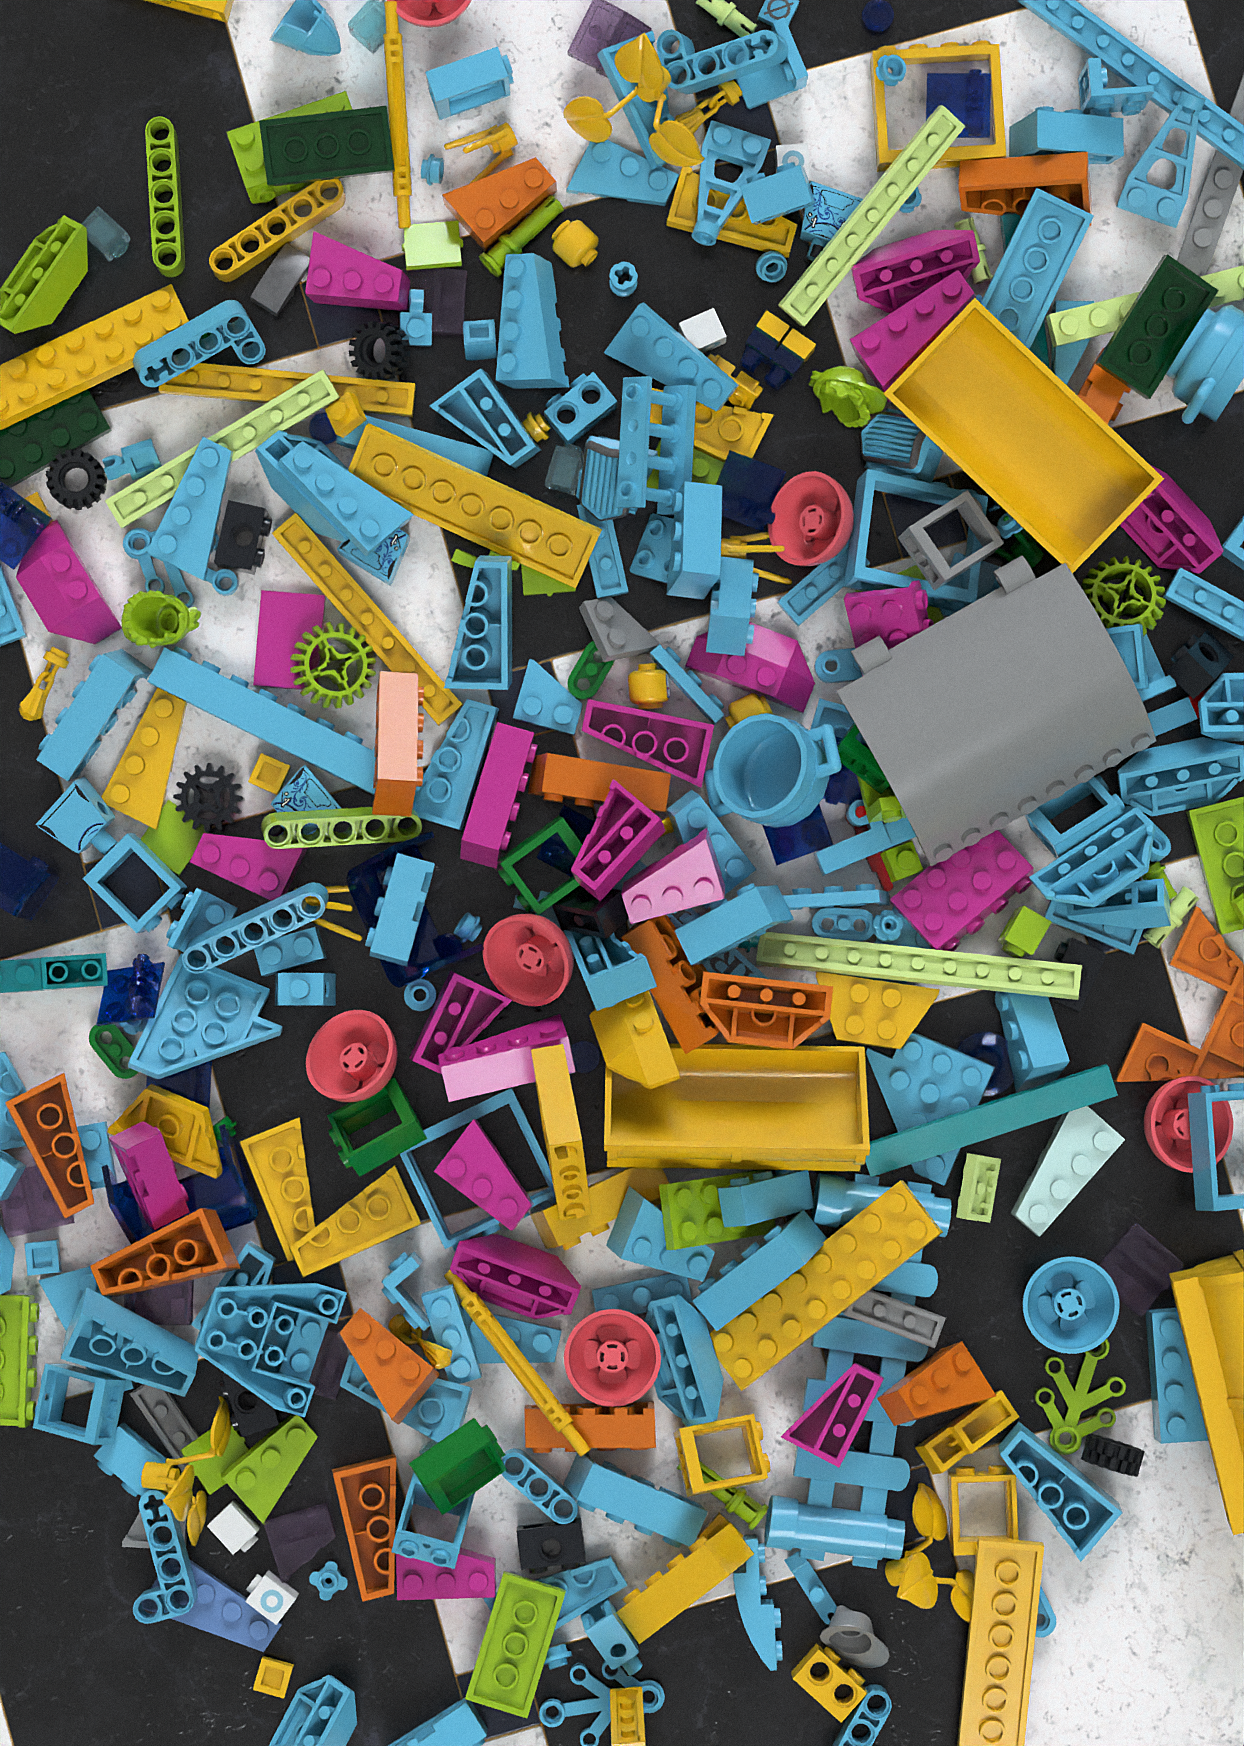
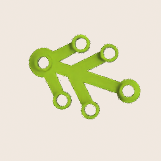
M1107 1339L1100 1344V1348L1097 1351L1089 1350L1084 1352L1085 1357L1074 1389L1064 1372L1065 1365L1060 1358L1050 1356L1044 1362L1045 1371L1053 1377L1068 1406L1065 1419L1063 1420L1054 1404L1055 1395L1052 1390L1047 1387H1040L1034 1393L1035 1402L1043 1407L1053 1427L1049 1435V1441L1052 1448L1059 1454L1070 1455L1075 1453L1081 1446L1082 1437L1102 1427L1109 1428L1116 1422L1114 1411L1108 1407H1101L1097 1410L1095 1417L1078 1424L1081 1412L1112 1396L1119 1397L1126 1390L1125 1382L1117 1376H1112L1106 1380L1104 1386L1087 1394L1097 1361L1103 1359L1109 1352L1110 1346ZM1058 1361L1060 1364L1059 1370L1051 1372L1049 1370L1050 1362ZM1113 1381H1119L1121 1384L1118 1392L1110 1390V1384ZM1044 1391L1049 1392V1401L1041 1403L1039 1401L1040 1393ZM1103 1412H1110L1111 1420L1108 1423H1102L1100 1420ZM1064 1432H1068L1071 1436L1070 1441L1066 1444L1060 1442V1435Z

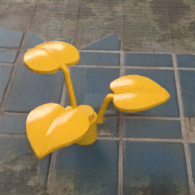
M642 33L633 41L623 45L617 51L614 58L620 75L628 82L638 83L631 93L608 112L603 111V107L598 100L585 96L570 101L563 111V116L567 123L577 134L590 142L600 143L606 141L612 134V125L607 118L612 117L636 95L645 102L657 101L653 127L656 131L649 137V143L653 151L663 161L679 167L695 166L702 163L705 159L700 153L694 135L685 125L673 120H667L660 124L663 103L667 98L663 92L671 82V75L661 65L659 57L646 33Z
M218 1396L220 1404L211 1426V1448L208 1452L178 1459L167 1458L165 1464L147 1461L142 1470V1487L163 1490L165 1493H168L163 1502L172 1510L177 1521L183 1522L187 1517V1531L192 1546H196L206 1521L208 1510L207 1495L204 1491L199 1490L196 1498L193 1496L192 1487L195 1476L193 1465H187L181 1475L179 1469L174 1468V1465L215 1457V1455L223 1456L230 1439L232 1424L229 1415L230 1410L223 1396Z
M918 1483V1490L913 1500L912 1516L918 1532L926 1537L925 1541L914 1549L905 1551L904 1558L888 1561L885 1566L886 1578L892 1586H899L898 1598L907 1600L922 1609H929L935 1605L938 1596L937 1584L952 1586L951 1603L957 1614L970 1623L974 1574L968 1569H962L957 1572L956 1580L953 1578L934 1577L927 1556L920 1552L932 1544L933 1538L937 1541L945 1538L947 1515L938 1495L927 1485Z

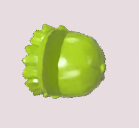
M837 366L824 372L812 371L811 380L808 384L813 387L814 394L820 399L822 412L826 413L832 410L840 423H843L846 427H863L867 425L868 420H870V414H877L886 406L887 398L883 395L884 392L877 387L869 385L864 374L855 368Z
M149 590L148 593L139 591L128 598V603L124 605L121 616L122 630L124 636L137 646L149 645L150 648H155L156 646L176 644L188 632L198 628L199 622L197 620L201 617V612L195 606L188 608L176 596L163 594L158 590L156 592Z

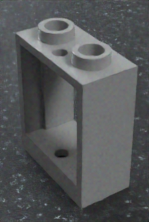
M968 490L909 526L898 537L934 591L993 554L1004 544L999 530L989 522L982 512L980 502L972 497ZM957 509L983 547L950 568L924 529Z

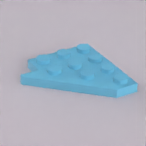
M181 953L128 1062V1068L155 1079H161L280 1036L283 1026L259 1017L270 994V989L217 967L198 974L192 973L183 966V954Z
M912 1032L901 1050L896 1049L893 1057L871 1047H868L866 1050V1055L898 1132L979 1106L995 1069L992 1065L916 1032ZM961 1148L911 1164L916 1174L945 1186Z

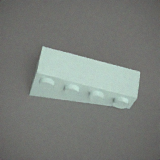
M1088 1106L1062 1114L1011 1214L1032 1233L1040 1237L1125 1139Z

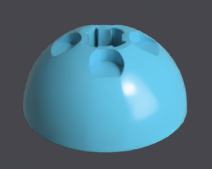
M1060 1257L1045 1263L1031 1276L1023 1294V1314L1031 1333L1040 1343L1061 1353L1077 1354L1097 1347L1111 1334L1119 1315V1296L1113 1280L1102 1267L1085 1258Z

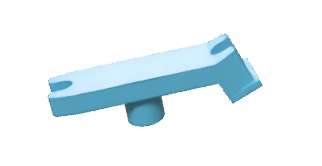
M798 1551L784 1561L821 1619L826 1624H829L828 1614L832 1612L835 1615L837 1606L809 1561L805 1558H800Z

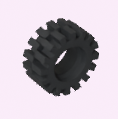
M371 321L368 324L360 325L359 328L361 330H355L352 334L357 339L350 340L349 345L354 346V351H349V356L355 357V360L351 361L352 367H358L356 372L359 375H364L363 378L387 380L396 378L395 375H400L403 372L400 367H407L408 362L404 360V356L410 357V351H405V346L410 345L409 340H402L406 336L405 332L398 330L399 326L390 322ZM379 338L385 344V357L381 363L376 362L373 354L374 344Z
M76 449V452L66 450V454L61 455L59 453L56 455L57 460L55 462L51 461L49 463L51 468L49 471H46V477L48 478L46 485L52 497L68 509L82 510V507L87 509L93 507L92 503L95 501L98 503L101 500L99 496L101 493L104 494L106 490L104 484H107V478L104 475L103 467L88 452L84 453L82 450ZM74 468L83 469L88 475L86 487L77 492L68 490L64 482L67 472Z
M1088 1434L1081 1459L1110 1471L1137 1477L1145 1451L1107 1437Z

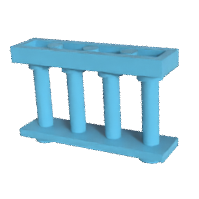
M650 376L623 378L616 508H645L647 500L658 502L657 514H675L671 507L674 492L679 491L684 481L692 482L697 386H664L663 392L652 390V377ZM651 403L663 406L662 425L650 423ZM649 436L661 438L660 457L648 455ZM647 468L659 470L658 489L647 487Z

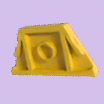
M816 971L818 985L833 986L830 1021L838 1041L901 1050L909 1036L939 996L940 989Z
M150 1084L107 1130V1133L116 1135L144 1121L152 1127L156 1126L162 1133L169 1156L173 1161L215 1179L222 1174L223 1169L209 1108L156 1085Z

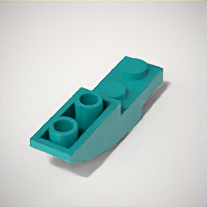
M106 953L0 961V993L108 985Z

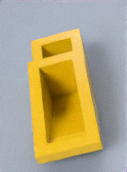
M1002 1390L995 1393L996 1397L978 1403L915 1447L933 1475L943 1473L965 1455L972 1454L1019 1418V1415Z

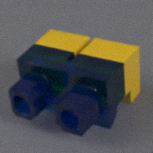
M766 310L746 341V350L740 360V365L749 372L754 373L761 361L772 367L765 376L764 381L775 390H778L788 379L792 381L804 362L814 352L816 344L793 328L789 332L790 326Z

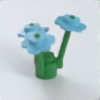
M994 501L995 504L989 507L988 511H995L1000 506ZM1008 513L1001 516L997 526L1000 535L1007 539L1014 534L1017 540L1010 547V550L1013 552L1012 554L1007 553L1001 548H998L994 553L1007 560L1008 563L1023 556L1031 568L1034 567L1044 555L1037 546V542Z

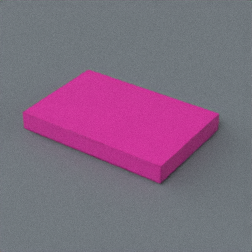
M261 590L254 686L302 690L306 687L304 683L294 685L293 681L300 678V673H290V668L299 666V662L290 660V656L292 654H301L294 645L296 642L306 644L302 638L303 633L308 632L314 637L312 627L316 625L323 631L325 595ZM318 644L310 655V670L316 668L320 663L318 653L320 648ZM318 677V678H316V679H314V680L319 684V677Z

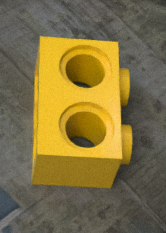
M816 1643L791 1671L793 1680L842 1723L867 1694L865 1687L862 1685L865 1679L853 1668H850L848 1671L838 1663L841 1658L830 1647L826 1646L822 1649ZM817 1662H823L828 1666L827 1672L820 1677L810 1673L812 1665ZM841 1684H847L852 1688L851 1694L843 1699L834 1695L835 1689Z

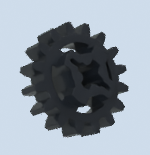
M207 763L206 770L204 771L199 765H195L194 775L185 771L183 774L187 781L185 783H176L182 789V792L173 795L174 799L181 801V805H178L175 810L186 813L182 818L184 823H188L191 820L194 821L192 826L194 830H198L201 825H204L205 832L211 833L212 826L215 825L219 831H223L224 821L233 825L235 822L231 815L233 813H242L236 807L237 802L245 801L244 797L237 795V791H240L243 787L241 784L232 783L236 778L234 773L224 776L226 768L222 765L217 771H214L212 763ZM215 777L219 780H216L213 784H204L200 779ZM200 787L209 793L216 792L213 795V799L218 808L209 803L203 804L205 797ZM192 788L194 791V802L189 806L188 795ZM229 789L230 802L228 807L224 805V794ZM205 812H214L218 817L203 819L199 816Z

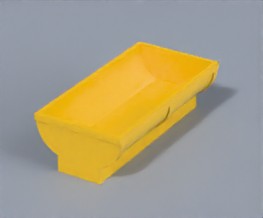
M976 298L963 309L883 393L886 398L1061 565L1065 563L1072 574L1164 480L1152 466Z
M668 1043L680 1079L652 1089H648L642 1086L641 1083L608 1069L606 1065L604 1151H607V1167L860 1171V1166L865 1164L866 1155H870L865 1047L797 1046L793 1050L753 1045L702 1044L685 1055L679 1043Z
M1242 1249L1233 1251V1255L1214 1259L1191 1269L1169 1273L1226 1517L1233 1535L1244 1533V1251Z

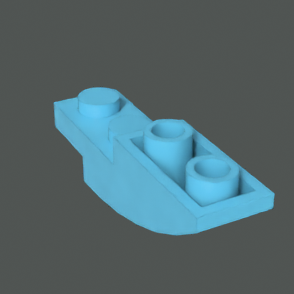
M757 1534L744 1535V1541L753 1551L754 1555L745 1562V1567L737 1568L733 1572L736 1599L751 1643L769 1670L774 1671L777 1670V1661H782V1642L775 1639V1628H781L780 1608H774L772 1599H761V1596L767 1595L766 1576H760L759 1563H765L764 1543H758Z

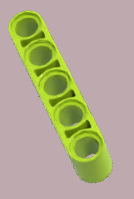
M158 116L149 120L145 129L152 257L160 273L172 278L180 275L185 268L178 136L173 124L169 119ZM162 129L169 131L166 139L161 141L154 139L157 131ZM163 160L171 162L168 170L164 172L156 170L159 162ZM169 191L173 193V197L169 202H158V197L162 192ZM170 222L175 224L174 230L170 234L159 233L164 223ZM166 254L177 255L176 261L172 265L164 266L161 264L162 258Z
M372 807L271 813L264 817L261 823V830L265 842L271 848L290 849L411 841L421 833L422 824L414 808H412L411 813L412 825L409 828L401 829L398 827V823L407 816L372 814ZM379 819L382 821L377 830L370 831L366 829V825L370 820ZM340 821L350 823L345 832L338 833L333 830L335 824ZM314 823L317 825L314 833L309 835L301 833V829L305 824ZM282 825L285 827V831L280 836L274 837L268 834L271 827Z

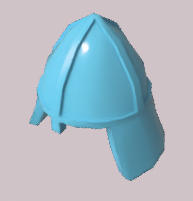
M295 0L269 39V41L283 44L308 55L332 56L341 52L340 37L334 20L317 0Z

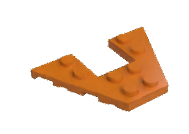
M1197 906L1193 908L1168 965L1225 991V995L1199 1049L1152 1026L1141 1023L1114 1080L1116 1082L1164 1081L1185 1076H1198L1205 1079L1244 1078V964L1235 952L1228 947L1220 933H1217L1201 912L1202 910Z

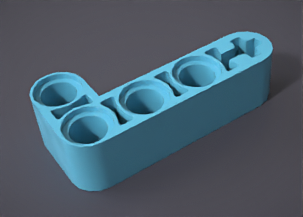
M671 29L662 32L658 37L657 51L661 65L671 75V82L668 86L687 95L778 65L787 57L788 45L782 37L774 32L761 30L695 53L692 41L687 36ZM679 40V49L672 54L671 47L674 42ZM741 51H745L744 60L740 64H736L737 55ZM715 61V70L711 74H707L708 65ZM683 71H686V80L683 83L679 84V75Z
M227 300L141 348L134 355L133 365L140 381L145 386L157 387L232 345L239 359L246 364H255L262 360L266 348L243 306L238 301ZM239 317L235 322L228 323L231 318ZM211 333L207 338L200 339L203 334ZM253 341L250 346L243 347L247 342ZM183 348L181 353L173 355L175 350Z
M157 1489L147 1490L139 1501V1510L160 1584L158 1587L144 1591L134 1602L133 1614L139 1622L144 1624H151L189 1612L198 1598V1590L179 1521H177L172 1510L164 1502L158 1507V1510L156 1505L149 1504L153 1495L157 1500L162 1499V1501L168 1493ZM158 1514H160V1517L162 1518L154 1522L153 1519H155L158 1516ZM158 1527H168L172 1532V1539L166 1542L160 1540L157 1536ZM174 1558L179 1561L181 1565L180 1572H169L165 1567L166 1559ZM174 1591H185L189 1596V1603L186 1605L178 1604L174 1599ZM144 1599H152L156 1602L158 1607L156 1613L150 1614L143 1609L142 1602Z

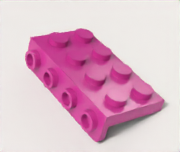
M919 580L912 581L909 587L852 592L847 593L844 597L855 648L880 636L889 650L934 625L933 620L928 618L927 592L922 590Z
M996 830L980 839L976 844L967 846L953 854L946 861L939 862L933 866L930 865L890 899V903L932 949L954 952L961 944L959 940L968 933L973 935L979 931L985 924V918L991 913L995 915L1000 913L1008 905V899L1016 892L1022 894L1032 885L1029 877L1034 874V868Z

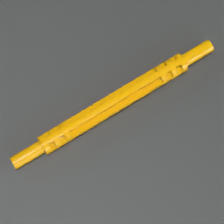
M385 1L386 34H383L390 137L395 172H392L393 197H397L398 227L403 229L410 228L411 226L409 196H412L402 33H399L398 14L396 13L397 1Z
M449 1270L444 1275V1278L450 1285L453 1284L455 1292L462 1300L460 1303L555 1430L558 1433H563L580 1457L584 1456L591 1449L572 1425L573 1419L476 1292L472 1293L465 1282Z

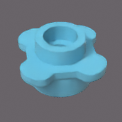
M328 1561L325 1567L319 1572H312L309 1577L310 1583L315 1585L320 1591V1598L326 1601L330 1600L338 1590H345L348 1585L347 1578L342 1576L337 1563L333 1561ZM326 1578H331L332 1582L327 1584Z

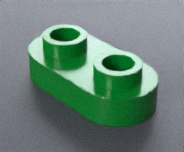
M594 641L586 646L568 678L569 692L578 700H588L597 694L615 660L601 663L596 662L593 656L599 651ZM579 680H588L590 683L589 688L586 690L579 689L577 686Z
M100 1022L94 1025L89 1033V1043L93 1050L116 1077L121 1079L135 1077L139 1073L138 1071L131 1068L125 1069L121 1064L124 1057L131 1058L135 1049L134 1045L116 1024ZM104 1032H109L112 1035V1041L109 1044L103 1043L101 1039Z

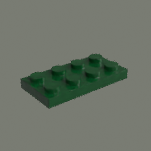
M387 106L259 121L268 187L395 172Z
M1168 254L1163 255L1095 364L1143 398L1151 399L1219 290Z
M89 389L0 430L1 493L49 467L51 461L55 462L57 460L55 456L59 453L64 455L66 450L75 452L76 449L79 450L112 431Z

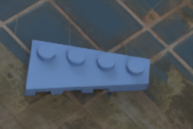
M170 1558L165 1566L171 1573H178L181 1570L179 1561L174 1558ZM190 1560L198 1590L197 1601L189 1612L170 1619L264 1652L283 1622L279 1621L275 1625L246 1603L247 1598ZM158 1578L151 1588L160 1586ZM174 1591V1599L178 1604L186 1605L189 1603V1596L185 1591ZM143 1600V1609L154 1613L157 1612L158 1607L154 1600Z

